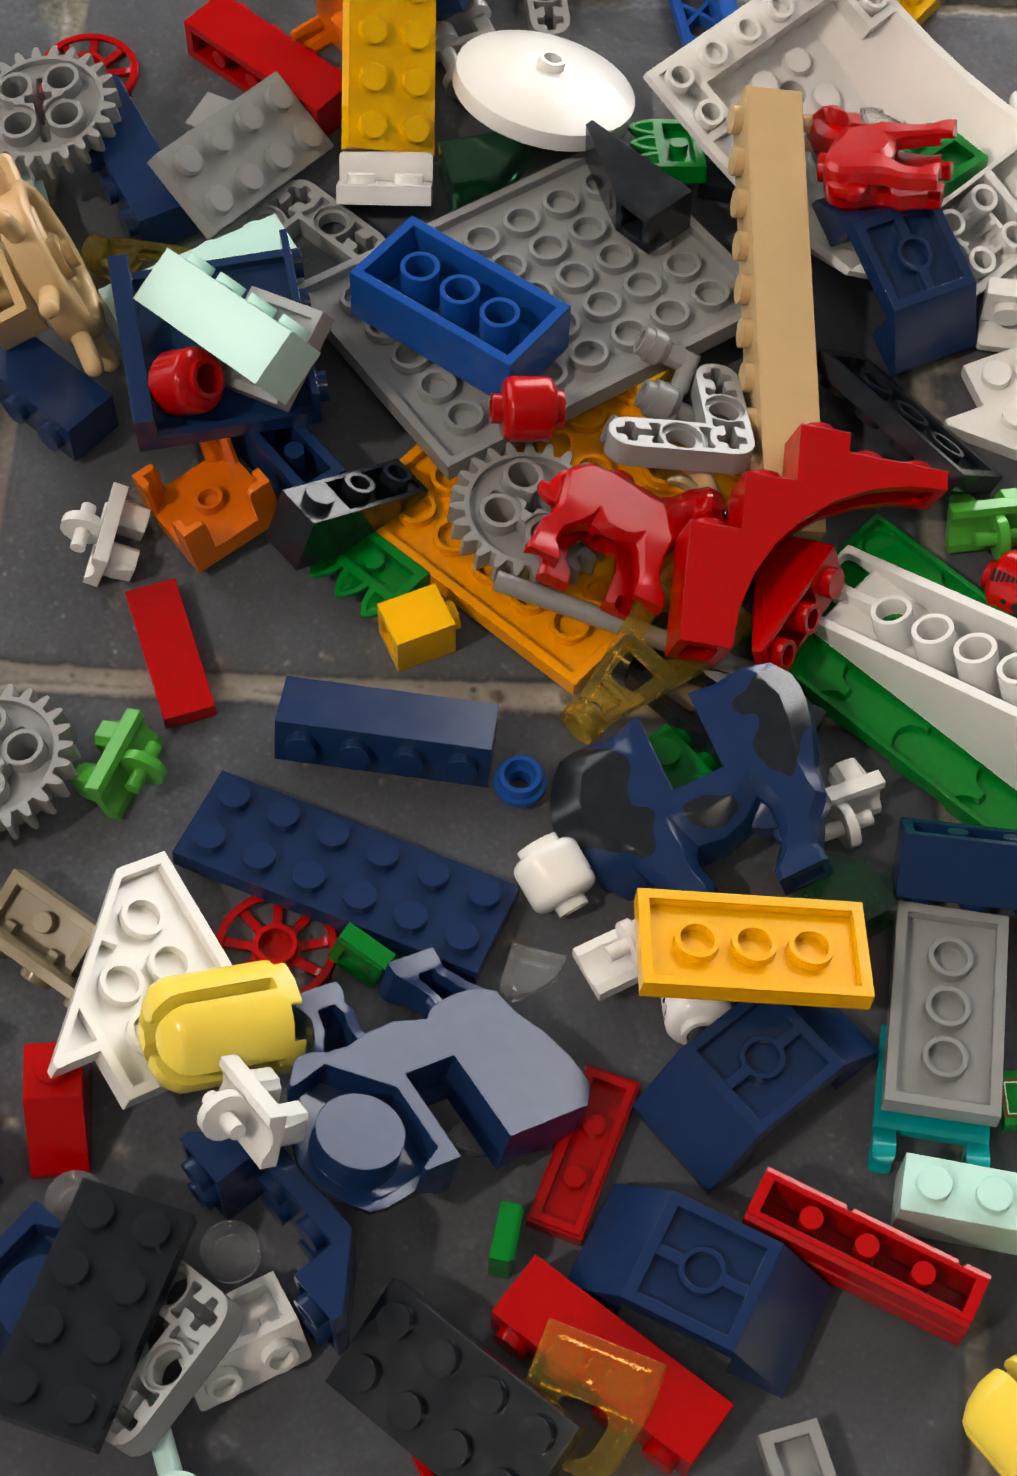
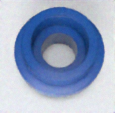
M515 755L509 757L498 766L493 777V787L497 797L506 805L515 808H525L536 804L542 799L547 788V776L543 767L533 758L526 755ZM516 780H524L529 786L526 788H515L511 786V783Z

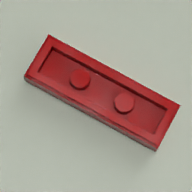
M175 578L125 591L128 607L165 728L168 729L217 715L215 703Z
M588 1064L584 1071V1075L591 1085L588 1105L578 1127L556 1143L526 1219V1227L580 1247L633 1111L632 1105L637 1100L641 1088V1083Z

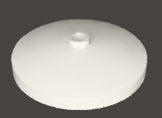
M499 30L479 35L468 41L461 48L453 71L452 82L455 94L472 116L501 135L542 149L565 152L586 151V124L591 120H594L603 128L621 138L627 131V125L630 124L635 108V96L630 83L612 63L576 42L542 32Z

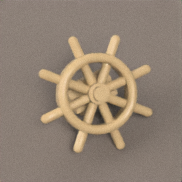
M0 153V346L7 351L48 330L47 319L58 335L68 345L75 348L82 367L88 376L97 377L102 374L103 370L106 372L116 371L119 367V359L103 334L106 325L104 310L92 278L75 244L41 193L33 185L22 180L12 156L7 153Z

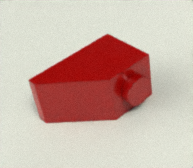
M57 1042L24 1044L23 1108L32 1179L92 1175V1064L88 1063L51 1079L47 1070Z

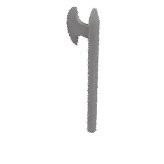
M500 570L497 573L492 587L493 591L665 652L667 630L631 617L627 620H621L601 611L598 605ZM729 652L716 666L697 663L731 674L740 668L756 665L754 661ZM703 670L708 677L716 682L730 675L717 671Z

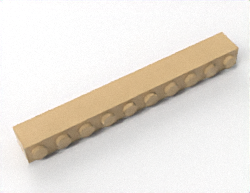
M746 85L737 105L731 104L727 115V133L733 134L734 146L729 156L728 170L731 176H735L736 184L731 197L730 214L732 218H737L738 229L732 244L733 260L739 261V274L734 286V301L736 304H741V318L736 329V345L738 348H743V362L740 366L738 377L741 382L742 391L745 393V403L755 440L753 454L749 467L746 470L767 469L777 472L782 477L785 443L801 423L820 422L802 92ZM826 518L792 535V537L820 542L826 534Z

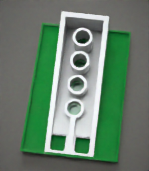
M876 513L836 550L840 568L844 572L843 589L840 595L831 601L821 616L816 631L808 635L796 653L795 660L788 672L794 676L800 684L804 695L811 699L812 704L826 710V716L885 757L892 768L944 805L945 811L963 824L1017 830V618L995 606H990L986 602L984 592ZM753 628L744 636L747 650L752 652Z

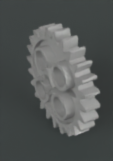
M53 45L48 55L44 56L41 55L38 47H34L31 58L26 60L20 53H15L14 59L16 64L11 67L6 63L0 62V153H7L12 156L20 175L27 170L31 180L36 181L41 170H47L50 178L55 179L59 167L64 166L72 174L75 172L74 161L80 159L84 163L90 164L92 161L88 152L91 149L101 152L106 150L102 137L113 138L116 136L112 124L121 122L118 108L122 106V102L113 76L107 73L103 62L95 64L90 53H86L79 58L74 47H71L61 56L57 45ZM39 84L42 85V90L46 98V100H44L43 105L46 119L50 127L51 139L49 142H46L47 135L43 128V125L45 124V115L43 112V106L39 99Z
M507 442L503 456L490 447L486 451L485 462L473 457L470 461L469 471L460 470L457 484L452 486L447 521L453 523L450 534L451 539L461 540L459 554L464 556L475 553L474 570L489 565L492 567L490 580L493 582L500 570L537 584L540 583L535 579L539 568V556L523 553L524 547L530 540L537 524L542 518L551 513V506L543 502L538 495L537 485L541 480L551 481L559 472L574 467L570 464L572 452L568 451L560 458L553 456L552 444H548L543 453H536L534 445L530 442L526 443L524 452H517L512 443ZM582 542L569 549L566 560L571 570L570 583L573 585L577 584L581 571L591 575L596 561H603L605 555L589 549Z
M8 684L2 696H0V832L7 830L10 836L16 840L19 839V825L24 822L34 829L39 828L36 814L40 811L52 815L57 813L51 800L54 796L61 798L69 797L70 792L62 780H72L78 777L72 762L81 759V754L74 744L78 741V737L61 707L56 708L48 695L39 699L32 687H28L19 695L13 684Z

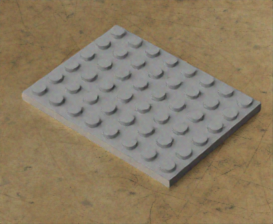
M581 151L427 223L571 306L568 348L540 375L550 377L554 381L557 390H564L566 400L565 422L670 368L662 363L650 365L642 361L640 356L633 353L636 339L645 326H649L652 329L658 328L668 333L673 343L699 355L736 336L737 324L741 318V304H736L734 301V286L739 274V261L733 260L732 254L692 215L688 229L648 255L615 230L585 161L586 151ZM375 248L298 283V289L308 287L311 307L324 311L335 320L326 338L448 480L457 477L460 470L469 471L470 461L473 457L485 462L486 451L490 447L499 454L504 453L506 443L509 441L502 438L499 424H490L489 395L351 314L349 272ZM511 442V443H512V445H513L514 447H516V446H518V445H520V444H522V443H524V442Z

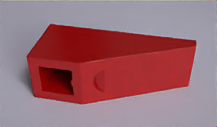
M790 536L765 558L755 572L752 654L756 665L770 662L788 671L795 660L796 653L808 635L816 631L820 618L831 601L840 595L844 585V572L840 568L835 545Z

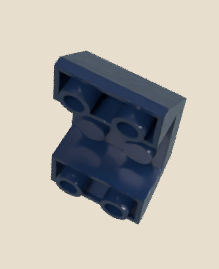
M824 198L815 200L811 204L831 247L851 241L887 319L872 333V336L891 377L972 349L976 345V280L942 208L940 210L920 209L902 212L887 208L841 211Z
M738 1002L678 1050L634 1102L632 1110L709 1195L752 1160L756 1144L830 1083L836 1089L841 1087L875 1059L880 1051L839 1008Z
M189 1131L180 1138L186 1157V1161L181 1164V1167L190 1179V1182L187 1184L190 1192L207 1212L216 1207L227 1221H230L265 1193L261 1197L264 1206L281 1226H284L289 1221L292 1223L302 1237L298 1241V1245L310 1261L294 1274L298 1293L294 1304L301 1313L298 1320L316 1345L321 1347L324 1343L328 1342L338 1355L343 1353L349 1346L357 1272L352 1227L326 1196L297 1168L296 1161L283 1146L280 1148L276 1167L259 1169L237 1140L228 1138L223 1141H213L207 1138L203 1132Z
M616 1183L567 1278L616 1316H618L624 1305L731 1358L727 1372L783 1399L832 1290L823 1279L780 1241L674 1190Z

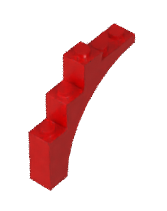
M822 422L801 423L785 443L782 477L777 472L767 469L746 470L730 493L728 526H725L723 521L716 518L690 519L676 537L665 657L716 666L732 649L739 609L755 572L765 558L785 539L819 520L851 510L888 506L929 510L948 490L949 471L931 468L928 463L923 461L911 460L900 462L884 459L880 454L872 451L850 452V432L835 430L831 425Z

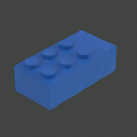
M414 216L408 218L349 272L351 314L489 396L491 393H500L502 382L507 376H540L568 348L570 305Z

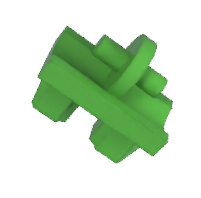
M1017 488L1001 489L994 495V499L976 501L969 493L951 495L948 501L944 544L948 554L990 549L994 559L998 560L1005 552L1010 551L1011 547L1017 546Z
M127 708L120 721L102 720L95 733V746L102 754L98 763L84 762L78 764L76 768L78 777L71 780V784L81 797L96 802L109 818L121 820L134 794L140 793L144 783L151 785L162 784L168 772L166 766L158 760L163 749L161 746L163 740L145 724L143 720L144 714L138 709Z

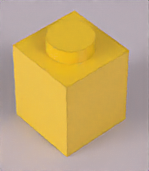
M435 583L377 604L379 633L398 672L456 652V630L461 629L460 616L451 599L443 600Z

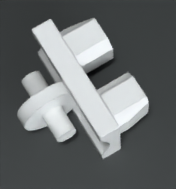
M116 482L113 483L108 502H105L100 518L95 515L97 507L90 502L82 503L80 510L66 512L62 517L60 530L71 539V550L82 553L85 551L87 544H93L82 583L98 587L102 575L130 582L137 565L140 550L114 542L116 534L141 541L151 510L125 500L128 486Z
M852 757L836 763L829 769L828 781L831 786L825 788L832 802L831 811L825 825L824 842L838 837L847 850L861 845V829L874 825L873 815L881 813L880 790L885 788L886 783L879 770L866 773L857 760Z
M628 918L616 923L615 929L573 948L572 956L599 1002L638 983L635 919L632 921Z
M237 1054L220 1056L219 1067L223 1072V1081L218 1091L211 1090L203 1096V1104L197 1114L199 1128L207 1138L213 1141H223L228 1138L237 1140L259 1169L276 1167L281 1146L302 1143L304 1141L309 1120L307 1110L299 1101L279 1104L282 1090L280 1078L271 1067L250 1070Z

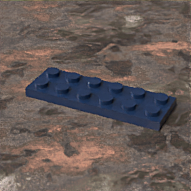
M223 770L172 851L173 864L340 931H343L348 923L351 922L390 951L400 955L408 956L433 947L444 968L475 985L519 899L520 886Z

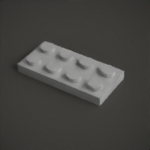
M275 71L157 152L147 164L206 239L210 240L282 185L289 182L327 154L334 145L283 78Z
M898 900L894 911L881 1110L991 1127L998 1126L1002 1116L1009 916Z

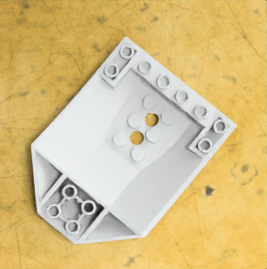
M750 0L650 69L643 76V79L703 152L735 186V176H731L728 170L729 156L734 146L733 134L727 133V115L731 104L737 105L746 85L801 91L803 115L814 114L823 106L836 105L845 109L846 112L861 114V121L868 124H875L881 121L903 124H926L947 119H957V132L989 157L987 167L946 196L941 205L942 211L976 280V297L986 289L989 277L1001 278L1017 265V110L966 71L930 37L897 0ZM805 152L811 254L845 275L868 279L851 241L831 247L811 205L815 200L824 198L823 182H818L817 180L818 156L814 152Z

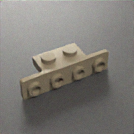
M13 869L0 891V958L7 959L9 956L22 965L20 974L36 986L43 989H50L52 987L66 997L63 1004L68 1009L97 921L25 870Z

